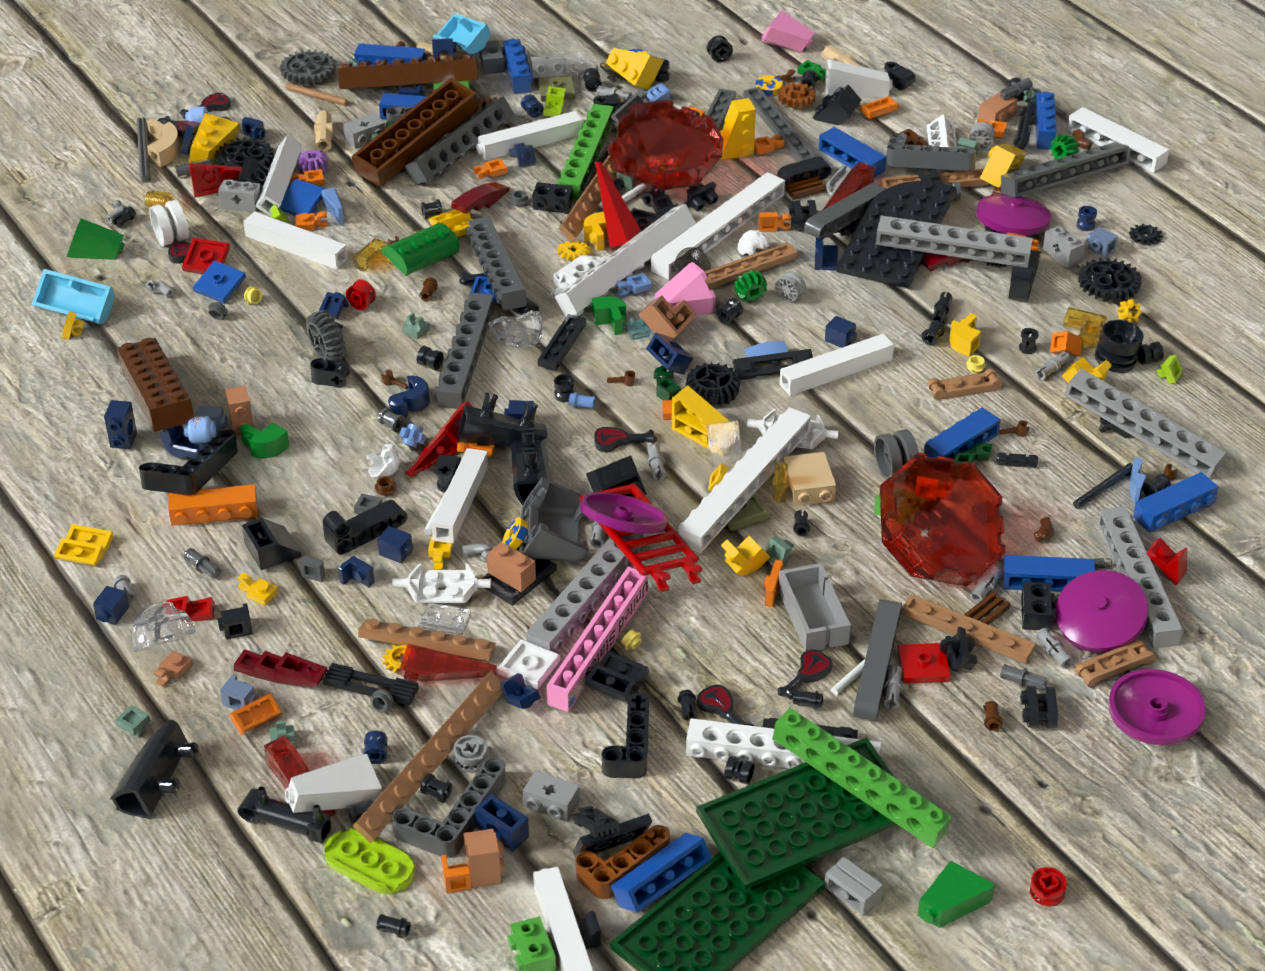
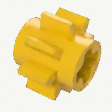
M1134 299L1120 302L1121 306L1119 309H1116L1119 315L1118 319L1138 322L1137 317L1142 314L1141 304H1134Z

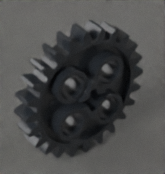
M246 137L243 140L237 138L235 142L230 140V144L224 143V147L220 146V150H216L217 154L215 155L216 164L219 166L242 167L244 159L250 156L265 167L270 168V164H272L274 159V151L270 143L266 144V141L261 142L260 138L254 140L253 137L249 140Z
M1107 257L1106 260L1099 258V261L1092 259V263L1086 262V266L1082 265L1079 270L1078 283H1080L1079 287L1083 288V292L1089 291L1088 296L1095 295V299L1101 297L1102 301L1109 299L1110 302H1113V299H1116L1118 302H1121V298L1127 301L1128 296L1133 298L1134 294H1138L1141 288L1142 277L1140 272H1136V267L1131 268L1130 263L1125 265L1124 260L1117 262V258H1115L1113 261H1110V258Z

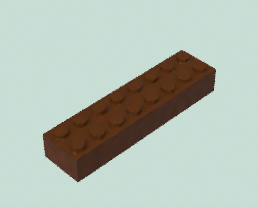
M464 54L463 58H456V55H448L445 59H439V56H432L428 60L416 57L411 58V61H405L404 58L394 59L393 62L389 63L387 60H377L374 64H370V61H360L359 65H353V62H343L338 67L339 89L446 82L450 78L455 81L478 80L477 57H473V54Z
M452 78L448 79L353 154L354 172L378 187L383 186L403 170L407 164L478 109L477 93Z
M144 338L141 342L125 343L121 347L116 348L121 370L154 432L187 424L190 419L195 418L191 398L156 338Z

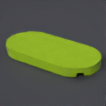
M349 829V831L345 832L342 830L331 835L325 843L324 855L329 867L377 893L395 894L401 892L414 879L415 869L413 861L407 853L378 838L369 843L356 829Z

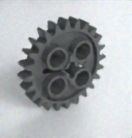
M310 49L307 52L301 50V53L295 51V55L289 54V57H284V60L281 61L282 64H280L283 79H287V82L293 81V84L298 82L300 86L303 83L306 86L309 83L315 85V82L321 84L322 80L328 81L327 77L332 78V74H335L336 63L333 56H329V53L324 54L323 51L317 52V50L311 52Z

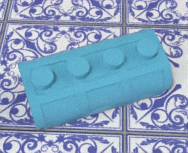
M454 13L439 33L433 35V38H453V42H457L458 50L475 54L485 48L490 38V29L487 24Z
M44 269L32 306L68 315L69 311L77 313L76 318L103 324L108 319L114 302V290L110 286Z

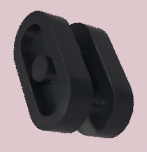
M800 200L792 201V205H789L791 226H794L795 230H803V224L810 217L817 214L815 200H807V206H801Z
M1025 686V691L1020 692V704L1025 705V708L1022 710L1023 723H1027V727L1037 728L1039 720L1045 721L1046 728H1057L1058 707L1055 687L1044 686L1043 693H1037L1036 686ZM1038 703H1043L1044 711H1039Z

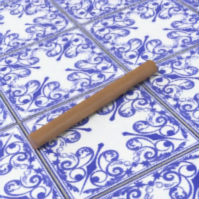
M286 83L285 85L286 90L345 106L348 104V99L291 83Z

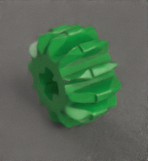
M1070 134L1057 135L1051 141L1052 146L1049 149L1052 150V154L1050 156H1054L1055 160L1078 153L1080 149L1077 148L1079 143L1075 142L1076 137H1071Z
M750 270L749 273L744 272V275L738 276L739 280L734 282L735 293L743 302L748 301L751 303L754 299L757 301L767 291V281L759 271L754 272Z

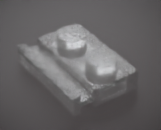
M578 51L574 55H565L567 72L578 79L583 78L584 71L589 68L598 70V64Z
M737 420L707 425L713 467H718L721 463L724 465L735 464L743 458Z
M428 602L418 627L429 631H443L451 635H463L472 617L471 610Z

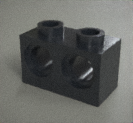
M537 182L532 194L533 210L569 214L573 203V186Z
M1023 582L1021 592L1022 629L1041 630L1042 628H1047L1050 630L1051 622H1055L1056 610L1052 609L1055 593H1051L1050 583Z

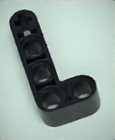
M1031 250L1028 268L1013 267L1009 299L1028 302L1039 265L1040 251Z
M387 500L349 520H345L337 511H331L323 518L324 539L337 554L343 555L380 537L389 526L393 528L400 527L406 522L408 515L394 500Z
M634 693L628 698L626 746L612 745L602 750V773L610 778H641L647 773L649 698L647 695Z

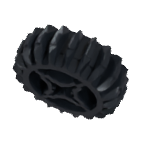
M703 363L702 366L696 365L695 369L690 370L686 377L685 387L689 386L710 405H713V407L716 405L723 406L724 403L730 404L731 400H735L740 389V380L737 372L733 368H728L727 364L722 366L720 363Z

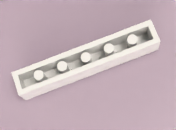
M1084 107L1069 116L1068 131L1073 133L1076 129H1081L1084 132V139L1098 146L1113 142L1129 146V161L1153 173L1167 164L1169 149Z

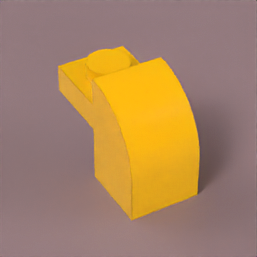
M598 212L589 215L584 220V241H590L591 244H594L597 251L604 250V238L608 237L604 212Z
M972 313L960 322L952 321L949 338L950 346L955 351L968 357L979 348L981 331L976 329L977 315Z
M1082 357L1072 364L1062 377L1069 383L1082 368L1105 381L1104 378L1108 375L1107 370L1112 365L1105 360L1093 368Z
M750 536L737 548L728 540L721 545L726 551L724 554L726 559L724 561L741 576L757 571L771 558Z

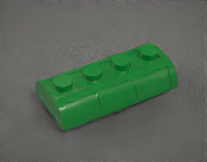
M439 222L397 242L384 246L381 252L407 276L458 253L460 244L454 232L445 224Z

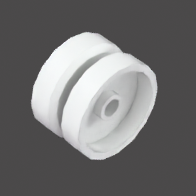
M177 200L166 202L165 208L160 204L149 208L152 227L161 246L172 244L174 238L178 242L189 238L187 221L182 207Z

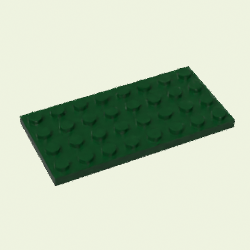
M867 737L847 745L893 776ZM807 762L699 805L696 808L697 815L744 890L897 826L892 820Z
M719 852L610 942V949L637 971H730L825 889V882L804 866H800L744 890L725 858Z

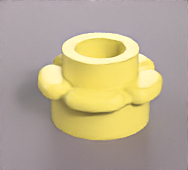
M250 286L244 293V299L249 305L258 304L262 299V292L257 287Z
M979 355L969 357V360L966 362L967 369L972 373H980L986 368L984 358Z
M632 629L623 637L621 643L625 646V650L630 648L635 650L641 644V633H637Z

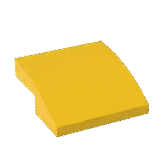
M451 210L429 218L432 226L439 222L443 223L454 232L457 238L466 235L468 220H472L470 212L465 214L457 210Z
M72 524L66 539L61 538L54 558L96 566L108 550L114 534L108 530Z

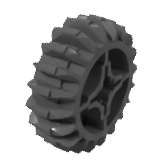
M325 310L314 312L308 316L305 326L307 328L306 333L317 355L326 360L339 361L342 359L346 351L345 341L334 317Z

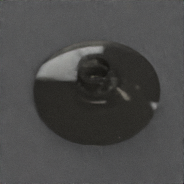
M600 63L601 69L608 75V80L612 82L617 80L628 81L606 63Z
M685 248L676 256L675 269L677 274L691 262L695 263L704 272L711 270V264L707 255L698 248Z

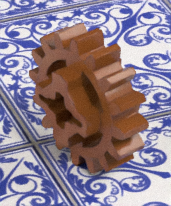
M795 82L787 83L786 87L781 86L778 93V101H781V105L786 104V108H808V105L812 106L816 100V90H813V87H808V84L802 85V82H799V84Z

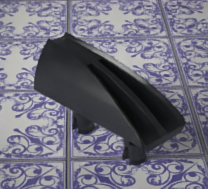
M489 392L485 393L482 409L464 406L458 431L459 442L501 447L511 446L515 441H522L521 430L526 428L534 430V440H545L548 435L545 424L534 421L538 408L536 403H533L530 410L529 402H525L522 418L494 412L498 395L493 394L490 400Z
M531 428L521 430L522 441H515L511 445L513 488L522 505L541 477L551 481L545 444L541 440H534V430Z
M171 719L162 725L136 755L110 797V800L116 806V810L127 815L150 819L163 793L177 794L175 789H180V782L177 778L171 777L181 757L196 758L194 753L199 752L198 744L196 742L188 743L177 722Z

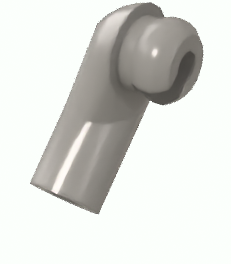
M116 200L111 204L114 208L113 212L106 215L109 223H113L111 218L123 211L125 207L120 200Z
M149 280L146 283V288L151 293H163L168 298L173 297L175 293L163 281Z
M475 543L462 546V553L464 557L482 554V559L487 560V553L493 548L488 544Z

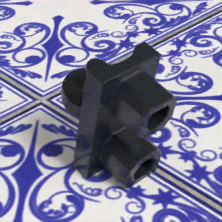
M697 181L690 182L689 189L686 190L687 201L684 204L687 207L692 206L697 212L705 206L703 200H706L710 205L716 203L719 197L714 191L716 184L710 182L703 185Z
M959 626L956 635L953 637L946 636L940 642V651L947 654L950 658L951 671L958 672L962 667L971 670L977 664V656L970 654L975 645L974 639L966 636L965 628Z

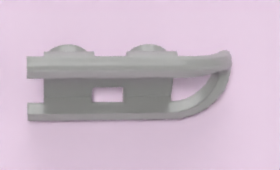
M844 165L827 182V191L832 199L838 190L844 189L846 183L854 179V175L859 169L858 165L851 171H846L847 166ZM830 185L835 187L833 192L830 190Z

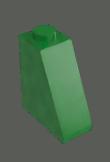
M81 218L67 257L115 260L117 253L121 254L125 243L122 240L124 235Z
M950 860L920 898L917 916L921 917L925 922L940 928L989 904L993 898L995 884Z

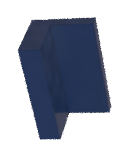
M816 238L814 270L836 271L838 245H823V240Z

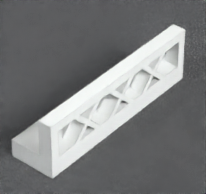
M944 114L927 125L929 146L957 148L955 127Z

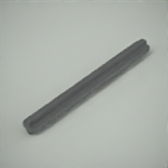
M143 117L137 119L139 169L141 181L149 182L150 164L147 148L146 118Z

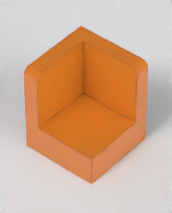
M1069 331L1052 333L1050 352L1053 354L1066 352L1079 357L1081 356L1083 338Z
M446 854L441 855L446 894L471 890L469 866L466 863L448 866Z

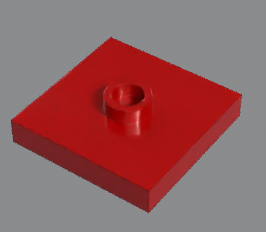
M193 237L182 265L183 271L204 274L214 260L224 264L230 250V243Z
M940 643L898 645L897 651L904 684L950 682L946 654L940 651Z

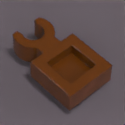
M911 129L900 132L907 135V145H927L926 141L921 140V136Z

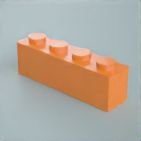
M255 484L202 489L191 495L168 493V511L171 526L258 517V503Z

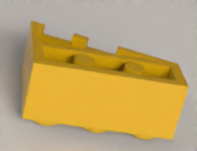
M613 48L606 64L634 86L649 90L664 59Z
M686 386L672 397V430L719 455L736 443V426L689 386Z

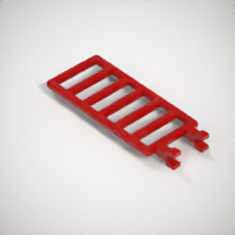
M636 484L598 491L620 495L633 493L635 496L633 498L652 504ZM667 522L666 529L664 530L665 533L630 541H624L621 537L637 533L617 531L598 523L640 575H651L656 581L660 592L669 591L666 581L670 580L671 576L668 572L664 571L682 567L687 573L693 585L701 583L697 573L702 572V567L698 564L696 565L699 557L669 522ZM673 540L675 545L634 554L631 550ZM680 552L686 555L683 558L644 566L641 562Z

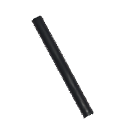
M1128 463L1076 499L1073 502V506L1079 509L1130 473L1133 464Z

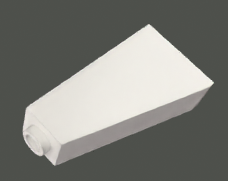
M827 60L826 95L829 94L831 96L840 86L843 88L849 84L860 98L889 96V90H892V79H889L887 72Z
M361 754L292 777L289 788L285 790V799L287 803H290L293 813L312 811V807L315 804L320 805L321 810L347 808L349 805L355 807L365 804L371 799L374 802L380 795L382 787L368 755Z

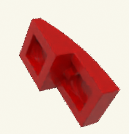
M188 595L166 600L164 617L168 620L188 622L210 620L214 617L215 602L212 597L190 601Z

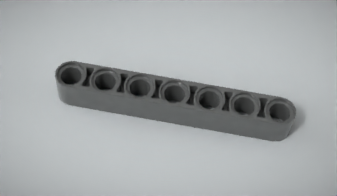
M875 183L869 184L810 217L804 225V232L823 240L863 217L872 199L887 188Z
M879 599L855 700L853 717L877 721L888 673L887 670L890 665L900 621L901 602Z

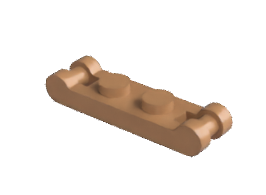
M990 368L984 373L943 380L932 378L927 382V386L932 391V395L936 400L998 390L1002 387L1003 383L997 377L995 369Z
M1137 640L1081 662L1075 667L1074 671L1079 677H1083L1084 683L1091 688L1098 682L1143 664H1152L1156 660V655L1151 650H1147V645L1142 640Z

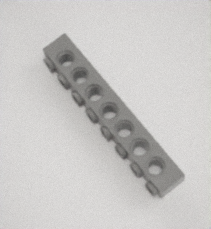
M881 216L877 229L876 245L1028 268L1033 238Z
M1081 368L1069 381L1064 396L1197 474L1202 472L1210 479L1220 466L1226 454L1225 451Z
M1126 506L1100 509L1098 527L1118 572L1133 579L1142 588L1146 596L1148 619L1144 630L1152 648L1178 646L1181 636L1184 634L1183 624L1178 621L1176 609L1174 606H1171L1168 592L1164 590L1161 577L1155 571L1154 562L1146 554L1147 547L1141 541L1140 532L1134 526L1132 515H1129Z
M637 533L621 538L624 541L643 538V534ZM611 538L605 542L527 631V642L555 653L559 652L563 643L568 637L571 638L575 629L580 623H584L587 615L596 609L603 596L608 595L611 587L615 582H618L627 567L632 566ZM645 546L631 550L634 554L644 552Z

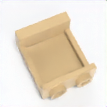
M825 452L783 457L782 473L784 478L788 477L793 492L794 506L835 501L836 483Z

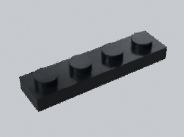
M571 314L566 316L538 358L539 367L555 371L558 369L586 326V318Z

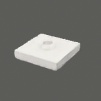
M520 639L497 668V672L506 678L520 673L523 676L525 685L538 690L561 661V656Z

